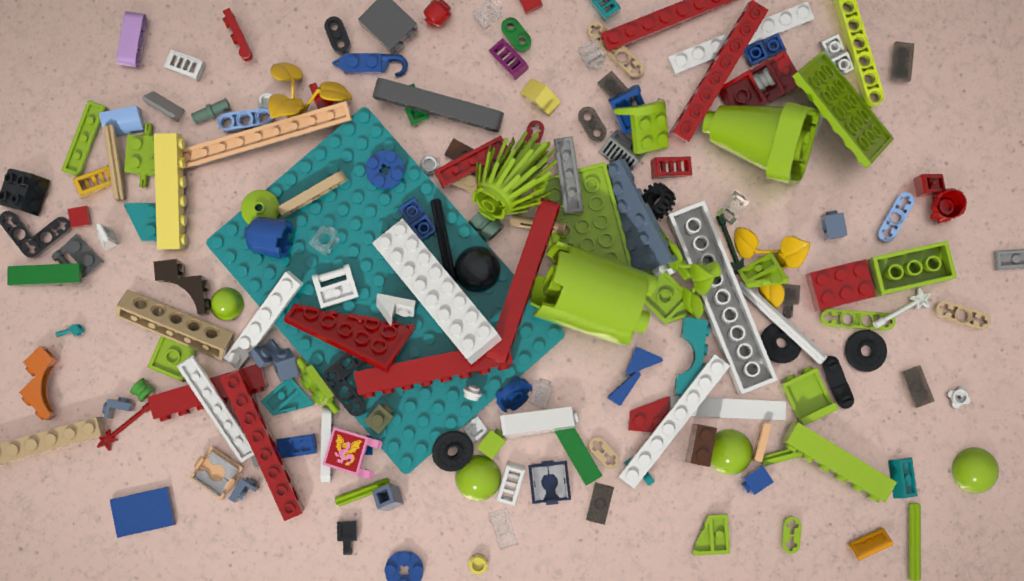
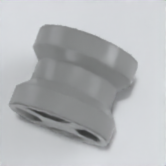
M764 68L760 74L753 75L756 84L762 92L769 85L773 86L776 84L767 68Z

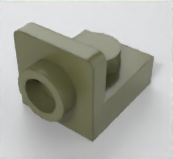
M378 404L364 422L377 434H380L395 416L392 415L393 410L387 404L383 406Z

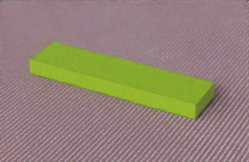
M90 100L87 101L61 171L77 177L82 175L101 126L99 113L105 112L107 110L106 106Z

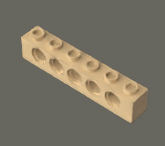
M127 289L116 305L117 318L218 360H223L232 345L234 333L198 319L191 314L181 312L174 307L164 305L140 293Z

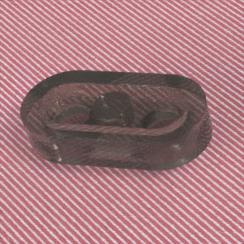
M583 107L578 113L579 123L590 141L594 143L602 142L607 134L604 124L595 109ZM590 115L591 119L585 120L584 116ZM599 131L600 136H594L593 132Z

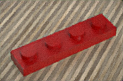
M500 135L434 170L443 189L476 172L477 162L485 167L489 145H491L492 149L495 147L493 162H495L504 141L502 136Z

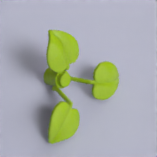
M665 237V240L670 245L668 248L671 254L675 255L678 260L669 263V267L673 270H677L679 267L690 268L694 288L692 290L688 287L684 289L683 303L690 315L699 319L703 314V303L696 294V291L701 296L706 295L713 284L714 278L721 275V268L716 261L706 265L704 263L683 264L680 250L668 237Z

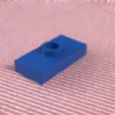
M315 433L276 439L277 448L282 458L318 453Z

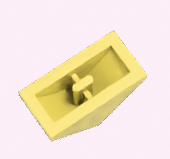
M531 79L520 92L523 97L547 116H550L561 103L546 85L534 79Z

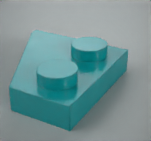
M124 203V207L141 241L157 242L156 203Z
M293 378L283 381L261 400V403L273 416L315 404Z

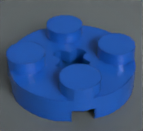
M378 151L366 163L368 180L372 185L383 190H389L398 186L405 173L403 161L393 151ZM383 165L391 168L388 170L387 175L380 173Z
M514 377L504 389L498 390L495 394L498 407L503 412H507V409L510 408L512 411L518 409L528 400L529 396L527 394L529 390L532 392V385L524 378Z
M398 551L387 560L384 571L387 581H421L424 569L423 562L416 553ZM401 565L409 567L408 575L400 574L401 569L399 567Z

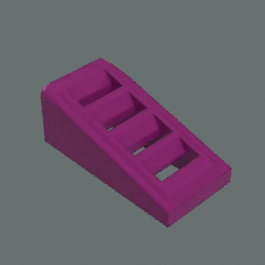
M503 38L488 50L514 80H517L529 69L527 63ZM505 47L506 49L498 55L497 53ZM509 52L511 53L507 58L502 60ZM515 58L516 60L508 66L507 64Z

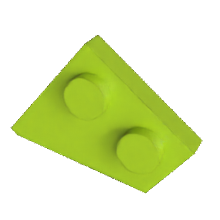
M772 252L738 270L747 288L790 282Z
M728 514L707 515L692 550L693 556L730 554Z

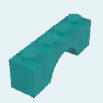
M684 317L682 320L681 338L690 344L693 350V362L687 371L676 375L675 395H682L706 364L703 363V358L708 352V344H705L706 336L710 334V325H707L708 320Z

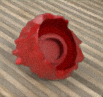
M955 188L942 189L932 200L933 206L931 211L933 213L930 215V219H938L937 223L939 224L963 215L967 207V199L963 192Z

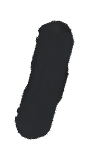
M827 356L822 366L828 384L838 405L841 408L848 409L854 404L853 394L846 381L839 360L835 356Z

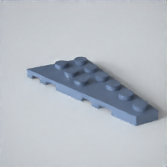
M618 159L607 164L617 210L622 223V230L626 238V247L631 257V267L646 272L678 261L676 256L671 254L668 248L670 246L668 241L663 239L660 233L661 227L649 204L644 202L641 189H637L634 183L635 177L626 160Z

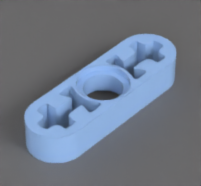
M903 192L896 197L877 230L876 236L880 242L888 243L895 238L914 205L912 194ZM908 198L907 202L909 204L904 205L902 209H897L903 202L900 199ZM893 212L900 215L898 223L892 222L890 218ZM889 225L892 226L888 232L890 237L884 238L882 231L887 230Z

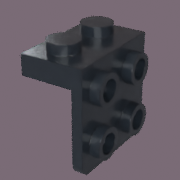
M8 169L0 191V205L38 216L50 180L32 173Z

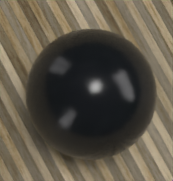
M473 246L465 249L458 256L454 270L456 279L463 288L471 292H484L497 283L501 273V265L493 251L486 247Z

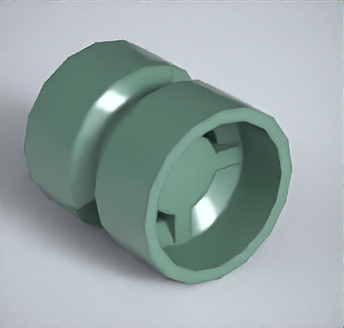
M479 211L468 222L475 231H480L479 235L486 243L504 227L499 219L496 218L495 221L490 220Z

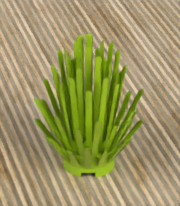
M524 132L510 153L515 144L513 137L503 154L508 138H505L494 166H492L495 147L492 149L491 145H489L483 177V166L481 163H476V190L472 194L473 203L476 201L480 207L478 211L486 218L495 221L496 218L503 220L508 215L529 213V210L524 208L541 204L542 202L537 201V199L551 194V192H546L533 197L546 189V187H542L521 197L535 185L549 177L551 172L547 171L557 163V160L553 161L536 175L547 164L545 162L555 153V149H553L547 155L549 151L546 150L551 145L549 141L543 142L541 145L540 143H535L539 138L538 132L534 133L528 143L524 140L528 132Z

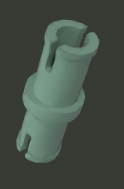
M224 98L212 105L210 103L207 104L205 108L191 113L194 123L198 124L206 119L215 118L216 115L230 110L231 107L228 100Z

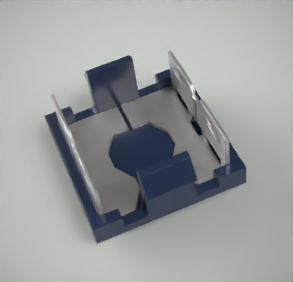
M554 460L541 461L542 464L528 465L532 504L546 502V505L558 504V501L571 500L567 461L554 462Z

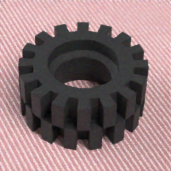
M659 182L658 184L653 183V186L650 184L648 186L649 189H644L645 193L642 195L644 202L649 204L656 220L664 218V214L667 216L669 214L668 211L673 210L671 206H675L674 200H676L675 194L666 185Z

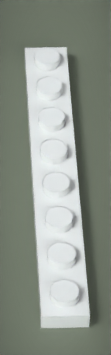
M808 2L764 18L747 47L777 33L781 34L813 21L815 18ZM729 33L668 56L667 59L674 75L712 61Z
M713 354L618 476L633 489L638 485L725 374L730 365Z

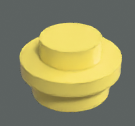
M474 555L469 560L468 566L472 573L480 575L487 570L488 562L484 556Z

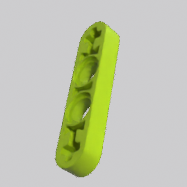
M826 309L819 315L820 323L826 327L885 331L892 329L896 323L895 318L890 319V324H887L886 327L884 324L876 329L873 326V322L876 320L875 315L879 319L890 314L883 312ZM830 313V316L837 317V313H840L838 317L839 324H837V320H830L827 323V319H824V316ZM844 314L852 316L851 324L848 325L843 322ZM864 315H869L872 319L869 326H865L862 323Z

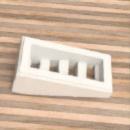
M170 50L163 67L199 81L206 63L197 58ZM177 56L174 66L170 65L173 57ZM181 58L184 59L183 62H182V64H181V67H180V68H177V66H178V64H179V62H180V59H181ZM187 61H189L187 70H184ZM193 64H196L193 73H191L190 71L193 67Z
M100 223L96 225L97 237L106 251L119 244L111 228Z
M507 461L496 501L515 506L526 466ZM509 470L519 472L520 474L509 472ZM507 477L517 479L518 481L507 480ZM508 485L516 488L515 490L506 488L504 486ZM505 492L512 494L513 498L502 495V493Z

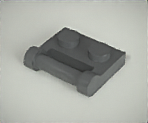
M75 234L51 256L55 262L70 264L64 257L66 253H69L77 263L82 264L84 269L82 272V282L104 262L78 234Z

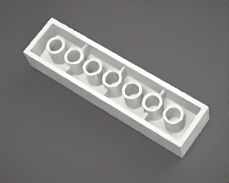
M403 218L372 242L471 365L502 340L496 330Z

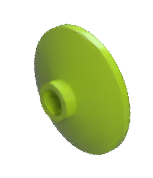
M255 190L244 198L241 204V214L248 224L256 217L277 219L279 216L277 208L280 205L277 198L271 192ZM257 205H262L261 211L256 210Z

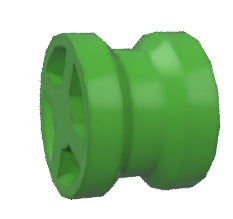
M141 378L131 388L130 393L137 395L138 400L143 402L154 392L155 388L149 386L146 380Z

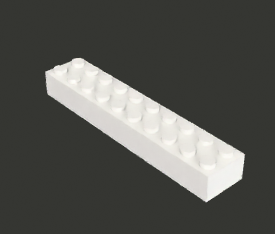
M705 200L668 214L666 217L686 264L704 263L706 265L716 261L721 268V275L714 278L709 292L703 296L698 294L703 303L704 312L724 361L730 365L728 371L738 395L777 381L778 379Z

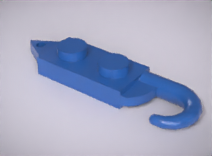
M344 53V56L332 62L334 66L343 70L344 73L382 74L388 69L389 62H400L402 64V70L395 73V76L405 74L408 68L407 60L398 54Z

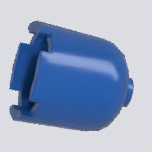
M256 217L244 229L246 244L255 253L278 259L286 258L292 244L288 240L289 233L293 234V224L285 220Z

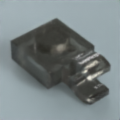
M782 284L785 291L782 303L784 304L783 316L791 318L793 317V305H799L800 285Z

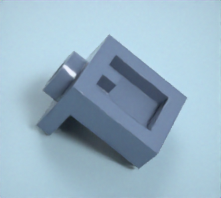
M271 339L264 346L253 348L248 354L258 367L262 368L273 364L271 353L277 352L280 348Z
M250 477L246 479L241 478L228 499L234 503L239 500L242 501L248 492L246 490L247 487L254 492L258 491L260 487Z

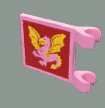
M333 427L323 465L366 479H372L374 472L361 468L367 445L380 449L383 442Z

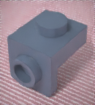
M118 397V400L108 399L103 405L102 413H104V418L112 419L115 408L134 411L135 404L129 403L130 399Z

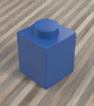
M762 465L741 477L743 481L741 483L746 493L750 492L753 495L773 483L772 478Z

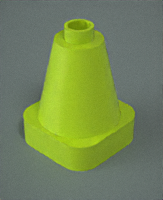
M787 102L785 106L720 105L716 112L707 111L702 131L709 134L711 143L765 170L767 178L788 184H799L807 168L819 124L820 113L819 109L792 102Z

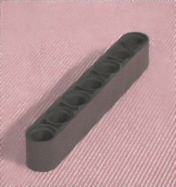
M377 78L372 96L379 101L492 132L500 131L504 116L503 112L383 78Z

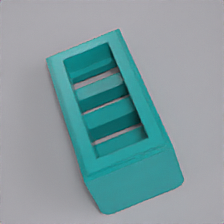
M590 0L604 21H607L621 10L616 0H608L602 6L600 3L604 0ZM609 5L612 6V8H610L609 10H604Z

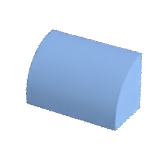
M137 105L99 113L102 128L104 125H114L116 137L144 132L142 110Z

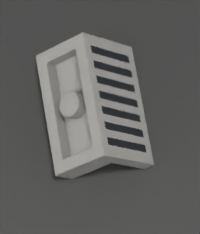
M618 129L599 150V153L610 162L625 159L631 171L646 154H634L633 141Z

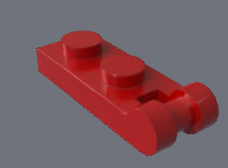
M230 8L223 10L225 17L222 19L227 29L231 28L233 32L230 36L234 44H239L240 46L239 55L245 62L252 61L253 54Z

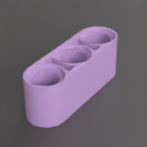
M125 12L117 51L118 65L139 66L147 23L146 14Z

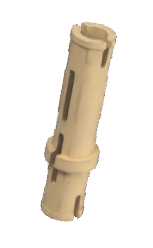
M516 214L512 215L511 226L530 229L534 218ZM555 222L552 233L567 235L568 223Z

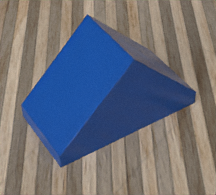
M635 347L624 373L625 375L632 374L660 363L663 359L644 349Z

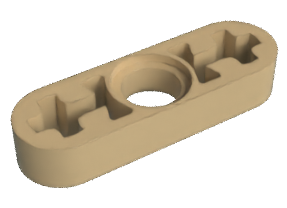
M949 301L938 302L934 307V313L937 317L976 330L986 329L991 323L988 314ZM946 305L945 308L947 310L954 311L953 313L946 312L942 314V310H940V307ZM960 310H964L967 313V318L964 321L959 320L957 316ZM982 316V320L985 321V323L981 324L980 326L979 322L975 320H972L971 324L969 323L972 317L977 319L981 318Z

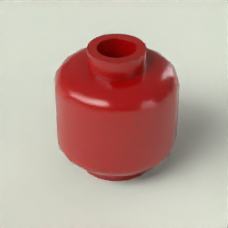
M432 0L423 11L426 16L424 20L431 27L434 25L442 27L451 17V7L443 0Z

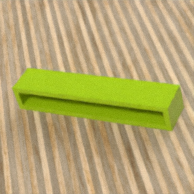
M793 421L782 439V442L786 444L785 448L794 453L799 451L803 454V459L810 463L815 461L819 464L818 468L827 473L829 471L835 473L834 477L843 483L848 481L852 484V489L859 493L862 491L868 494L867 498L876 503L878 501L886 503L897 483L799 422Z

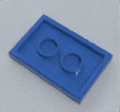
M168 487L110 499L117 538L176 525Z

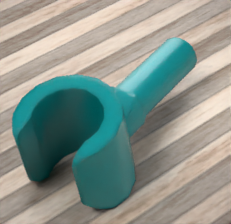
M73 324L65 330L56 332L55 335L59 337L72 332L73 336L76 337L84 333V330L80 324Z

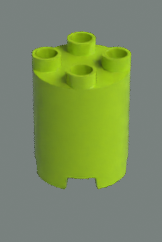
M555 241L549 247L546 255L555 259V261L549 268L546 277H536L531 293L530 305L538 308V310L533 312L532 316L618 345L628 346L634 332L640 334L645 332L649 324L650 312L643 310L645 299L650 298L655 291L657 284L656 276L559 241Z

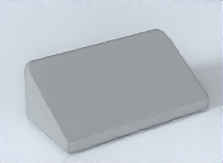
M154 91L142 97L146 104L176 122L180 120L185 112L183 108Z

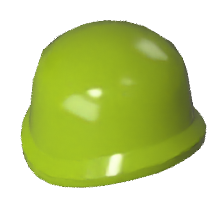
M220 288L211 298V311L220 320L226 321L236 318L244 307L241 294L232 288Z

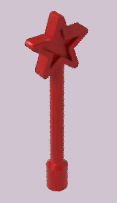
M149 402L142 406L139 412L111 433V429H108L106 436L99 437L101 441L98 443L97 448L105 446L108 451H111L112 443L118 441V438L114 437L141 415L151 410Z

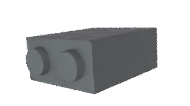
M376 0L358 18L359 24L391 54L395 51L399 52L404 47V42L408 38L412 39L418 32L417 23L393 0Z

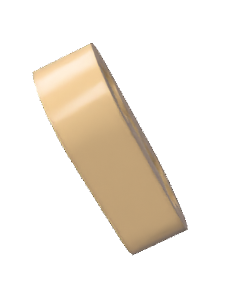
M594 437L589 441V450L606 468L613 469L617 467L619 456L602 438ZM594 441L602 442L600 445L604 450L602 453L598 449L595 451L592 449ZM605 453L610 457L615 456V463L613 465L611 463L606 464L607 458L604 456Z

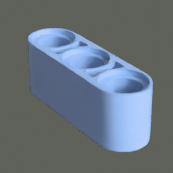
M260 108L223 113L218 117L217 124L225 133L231 134L273 123L275 118L272 119L270 116L267 122H261L262 116H270L268 109ZM245 117H250V123L247 125H243V119ZM228 119H231V125L229 127H224V122Z

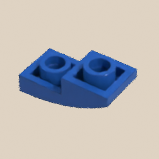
M779 33L763 41L760 40L746 47L744 51L751 66L787 50Z
M414 197L398 207L421 241L436 231V228Z

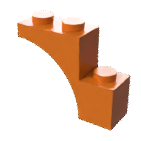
M39 346L23 361L27 366L25 368L27 372L35 377L19 393L23 396L21 398L23 402L28 406H32L36 410L35 414L41 420H52L57 414L52 409L48 400L47 381L52 368L59 360L44 346Z

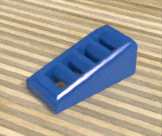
M638 371L633 373L609 394L607 399L621 406L641 376V373Z

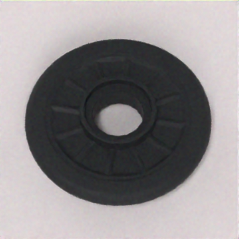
M775 323L765 328L761 335L767 355L774 362L789 363L795 360L801 352L802 348ZM778 338H783L786 341L785 347L781 348L777 345L776 341Z
M860 330L848 339L845 346V355L853 368L862 372H871L881 367L886 360L887 346L884 339L878 333L871 330ZM864 345L869 346L871 349L869 356H864L861 353V348Z
M446 432L439 436L433 445V461L444 471H458L470 462L474 450L473 443L463 432ZM451 447H457L458 451L455 455H448V450Z

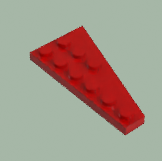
M294 304L284 317L285 323L385 372L388 371L416 329V325L413 324L406 326L393 321L392 326H390L388 322L379 321L378 318L350 313L348 315L338 314V311L333 310L326 312L318 310L316 307Z

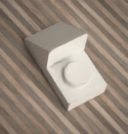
M377 293L376 306L389 325L392 326L394 314H399L403 317H414L416 301Z

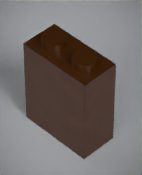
M692 424L685 462L710 467L717 428Z

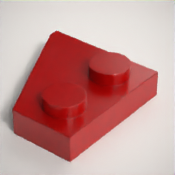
M667 396L631 410L629 412L628 430L653 432L669 412L670 397Z

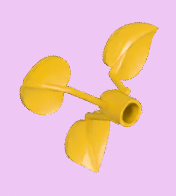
M285 62L271 66L270 73L275 79L280 81L290 80L291 82L290 99L283 94L270 96L268 110L272 119L286 115L287 118L303 114V111L308 110L309 105L317 94L321 98L331 101L352 100L351 94L343 85L330 81L321 83L320 89H316L309 101L304 105L301 99L295 98L294 80L302 79L303 73L301 69L294 64Z
M739 227L736 228L734 233L735 247L740 256L749 259L754 256V252L757 254L772 252V254H778L777 261L779 264H782L781 268L783 270L788 268V266L790 268L800 267L805 261L811 245L810 242L795 236H787L783 238L778 250H758L759 240L751 230ZM782 284L759 287V294L777 310L785 297Z

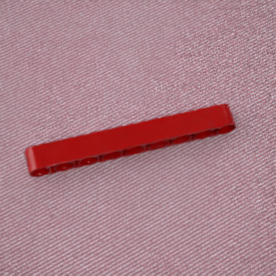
M541 198L540 200L542 203L537 208L495 329L502 340L487 352V359L506 364L561 206L560 203Z

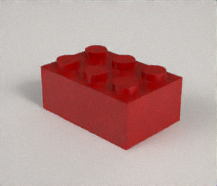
M866 259L806 274L815 312L876 297Z

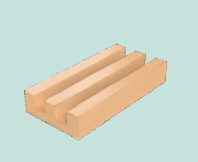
M762 423L760 425L752 456L753 461L762 462L771 424Z

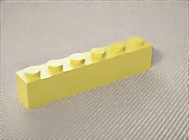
M178 133L154 134L157 250L185 249V245L188 242L187 234H185L187 216L184 214V207L187 204L186 196L184 195L186 178L183 176V168L186 165L185 158L183 157L185 140L182 138V134Z

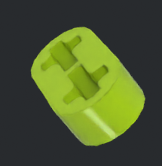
M788 516L782 523L781 547L785 552L794 554L800 548L801 522L796 517ZM791 520L797 524L796 527H793L792 534H790V527H787V523H791ZM790 536H792V542L795 543V547H791V550L785 545L790 541Z

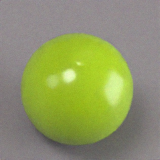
M724 429L717 432L711 459L712 468L724 475H736L743 472L749 466L753 456L750 440L742 432L734 429Z
M970 447L962 450L955 457L952 464V476L955 483L962 490L974 494L983 493L991 489L997 482L999 466L994 456L987 450Z
M473 455L470 462L464 468L456 471L455 483L457 489L465 498L472 501H484L491 498L498 491L501 484V472L498 465L489 457Z

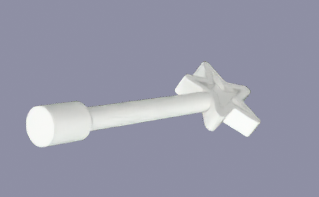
M918 288L916 295L910 297L913 300L912 302L884 318L881 317L875 320L873 326L877 329L884 325L886 321L915 306V309H919L922 305L926 308L930 307L927 299L931 296V293L924 294L921 288Z

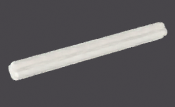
M743 280L738 283L743 295L818 364H822L826 360L827 356L753 287L747 288Z

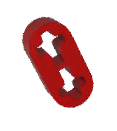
M534 120L529 123L526 130L528 133L524 138L527 143L533 134V130L530 128L535 127V125H538L541 132H538L539 138L535 143L541 142L544 134L542 122Z

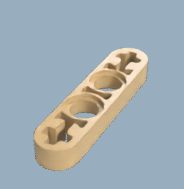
M600 22L590 23L587 29L589 38L631 79L641 78L645 70L644 65L625 46L607 52L602 39L599 41L600 36L597 33L592 34V27L595 29L597 27L600 28V34L608 29ZM620 52L627 54L628 59L625 62L617 59V55ZM631 59L633 60V62L631 63V65H632L634 68H636V67H639V68H640V69H639V74H638L637 72L633 74V73H632L633 68H632L630 65H628V68L625 67V66L630 62Z
M339 171L280 205L277 210L281 217L294 213L345 183L347 178L344 172Z

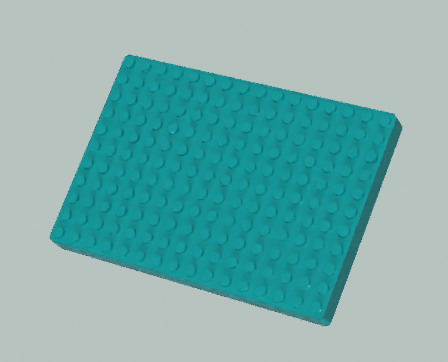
M367 107L360 108L351 116L352 121L345 122L266 189V191L271 192L277 198L279 205H282L339 171H343L347 178V181L294 213L286 217H281L279 213L277 219L290 221L293 224V234L289 233L288 240L292 244L286 258L270 257L255 253L248 248L246 238H244V229L249 224L243 219L241 211L206 241L209 249L259 307H261L286 271H290L303 282V285L274 324L308 364H312L322 379L324 372L347 353L285 323L284 317L294 304L316 307L318 310L330 312V310L338 311V314L344 315L350 313L378 318L379 321L387 322L376 306L377 293L415 300L414 317H403L399 314H394L393 321L398 322L400 325H416V329L392 364L459 350L372 244V242L402 218L408 224L399 211V206L414 197L435 227L430 201L433 199L441 200L454 267L458 256L469 247L482 246L493 251ZM378 151H393L403 161L405 173L401 182L395 188L389 190L377 188L367 178V160ZM383 165L380 173L387 175L388 170L391 168ZM262 205L256 206L257 211H261L263 208ZM435 231L423 239L422 242L443 267L437 233ZM499 257L501 265L500 277L497 283L489 290L471 292L463 288L457 281V285L494 329H496L514 274ZM349 264L359 297L322 309L312 275L324 274ZM343 275L321 282V287L347 280V277ZM531 294L511 349L513 365H509L510 369L498 371V368L490 369L491 373L479 375V372L471 373L472 377L460 379V376L452 377V381L441 383L440 380L433 381V385L424 387L421 384L413 385L414 389L402 391V388L394 389V393L383 395V392H377L375 397L366 399L363 396H359L365 403L366 409L362 415L354 417L373 439L383 442L382 450L402 473L408 474L432 454L433 445L439 436L449 431L460 430L496 398L495 394L498 390L504 389L514 377H520L564 338L565 333L558 324L532 316L533 312H536L538 308L530 305ZM350 355L351 357H353V358L356 360L357 364L360 363V361L358 360V358H356V357ZM344 360L342 363L343 369L350 370L353 367L352 360ZM365 362L354 372L376 367ZM336 372L328 373V381L333 380L336 384L335 386H333L334 389H336V387L339 384L344 383L342 379L340 382L336 380ZM353 372L345 379L358 394ZM469 385L479 387L483 393L482 397H479L478 401L465 398L463 396L464 387ZM344 386L339 389V395L342 398L349 396L350 390L348 387ZM353 395L352 398L348 401H345V403L348 404L350 402L353 405V409L351 410L353 412L357 411L359 413L361 411V404L354 403L352 399H355L356 397ZM378 404L382 406L387 404L393 410L392 415L395 417L380 434H377L364 421Z

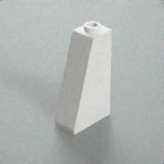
M572 406L500 416L502 433L507 438L576 428V422H579L578 412L574 411Z

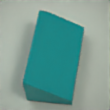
M912 457L889 460L890 478L897 482L892 490L894 499L918 496Z

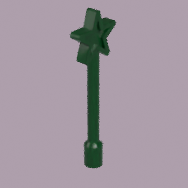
M721 214L716 216L723 230L735 262L730 263L734 269V274L739 275L738 270L745 267L744 258H741L739 261L726 227V220L724 215Z

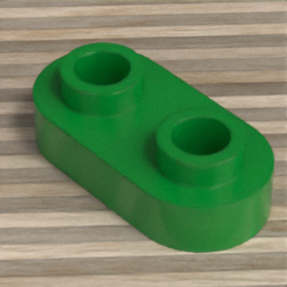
M512 17L503 20L501 31L514 49L518 52L528 51L531 47V37L518 20ZM513 24L514 28L508 29L507 25ZM519 39H525L526 42L520 44Z

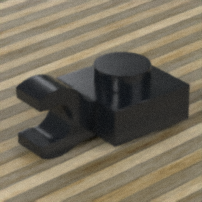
M357 521L337 522V541H343V555L352 554V541H357Z

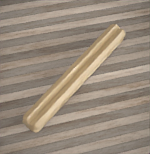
M112 124L104 125L103 131L113 197L115 200L125 199L115 127Z

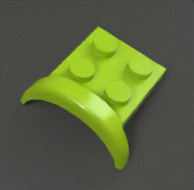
M658 98V101L614 109V113L617 115H630L634 154H642L669 147L666 103L664 99Z

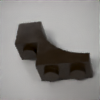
M178 259L153 262L155 281L179 285L193 299L197 314L201 316L209 315V310H211V301L207 299L209 282L205 280L204 276L182 277L185 274L183 263Z

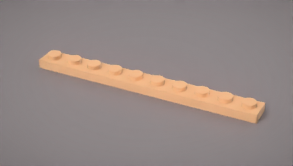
M344 101L184 148L183 157L185 158L186 165L183 170L352 121L348 102Z

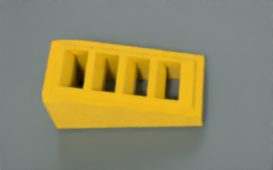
M109 165L73 178V184L80 199L112 185ZM104 172L106 173L109 181L107 182L105 181L102 173ZM95 176H99L102 184L98 185ZM91 178L94 187H90L88 179ZM81 182H84L86 190H83Z

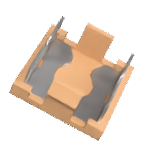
M211 446L205 457L200 456L194 464L196 470L189 479L222 500L228 490L234 485L244 467Z

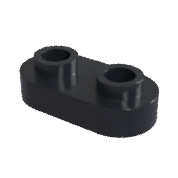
M329 17L325 21L324 28L331 46L336 53L344 54L351 47L344 24L338 17ZM337 25V30H332V26ZM340 42L345 43L344 47L341 48L338 47V44Z

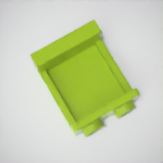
M812 366L804 368L801 370L802 374L796 377L794 374L784 378L785 382L780 384L797 421L804 426L839 410L828 394L818 373L820 371L818 367L812 368Z

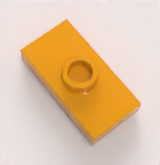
M881 528L848 543L856 559L860 561L893 546V541L885 529Z

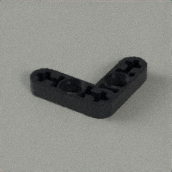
M5 211L0 215L1 226L21 252L29 258L39 257L72 230L69 219L58 217L33 236L17 214ZM6 217H13L11 219L12 223L18 226L13 227L11 224L5 223L7 221ZM60 222L66 223L64 225L65 230L58 229L60 227ZM23 229L25 237L22 240H18L16 233L18 230ZM49 232L52 235V239L50 242L45 243L42 237L45 233ZM28 242L31 246H34L35 253L29 252L30 248L24 243Z
M347 353L324 372L323 380L352 416H360L365 412V403L345 378L363 365L365 361L358 359L360 363L357 364L356 360ZM346 359H350L353 362V367L350 370H345L342 367V363ZM336 372V380L340 382L342 379L344 383L339 384L336 387V389H334L333 386H335L336 384L333 380L328 381V373ZM344 386L350 390V394L346 398H342L339 395V389ZM353 395L356 397L355 399H352L354 403L361 404V411L359 413L357 411L353 412L351 410L353 409V405L350 402L348 404L345 403V401L350 400Z

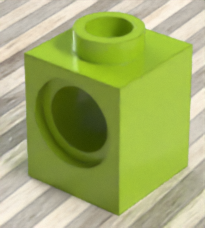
M491 429L477 446V449L492 460L506 441L503 439L505 436L498 429L495 431Z

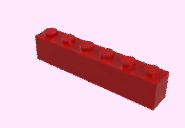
M257 364L242 368L253 394L265 391L264 387L269 385L264 368H259ZM229 373L210 378L225 402H227L228 395L220 378ZM189 385L147 397L153 419H160V422L172 419L171 415L178 414L179 416L190 414V410L197 408V411L205 409Z

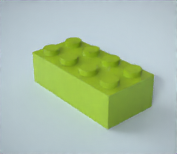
M948 240L880 255L867 260L876 297L957 278Z

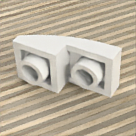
M836 33L819 41L822 50L826 52L842 74L855 69L848 51H845L839 34Z

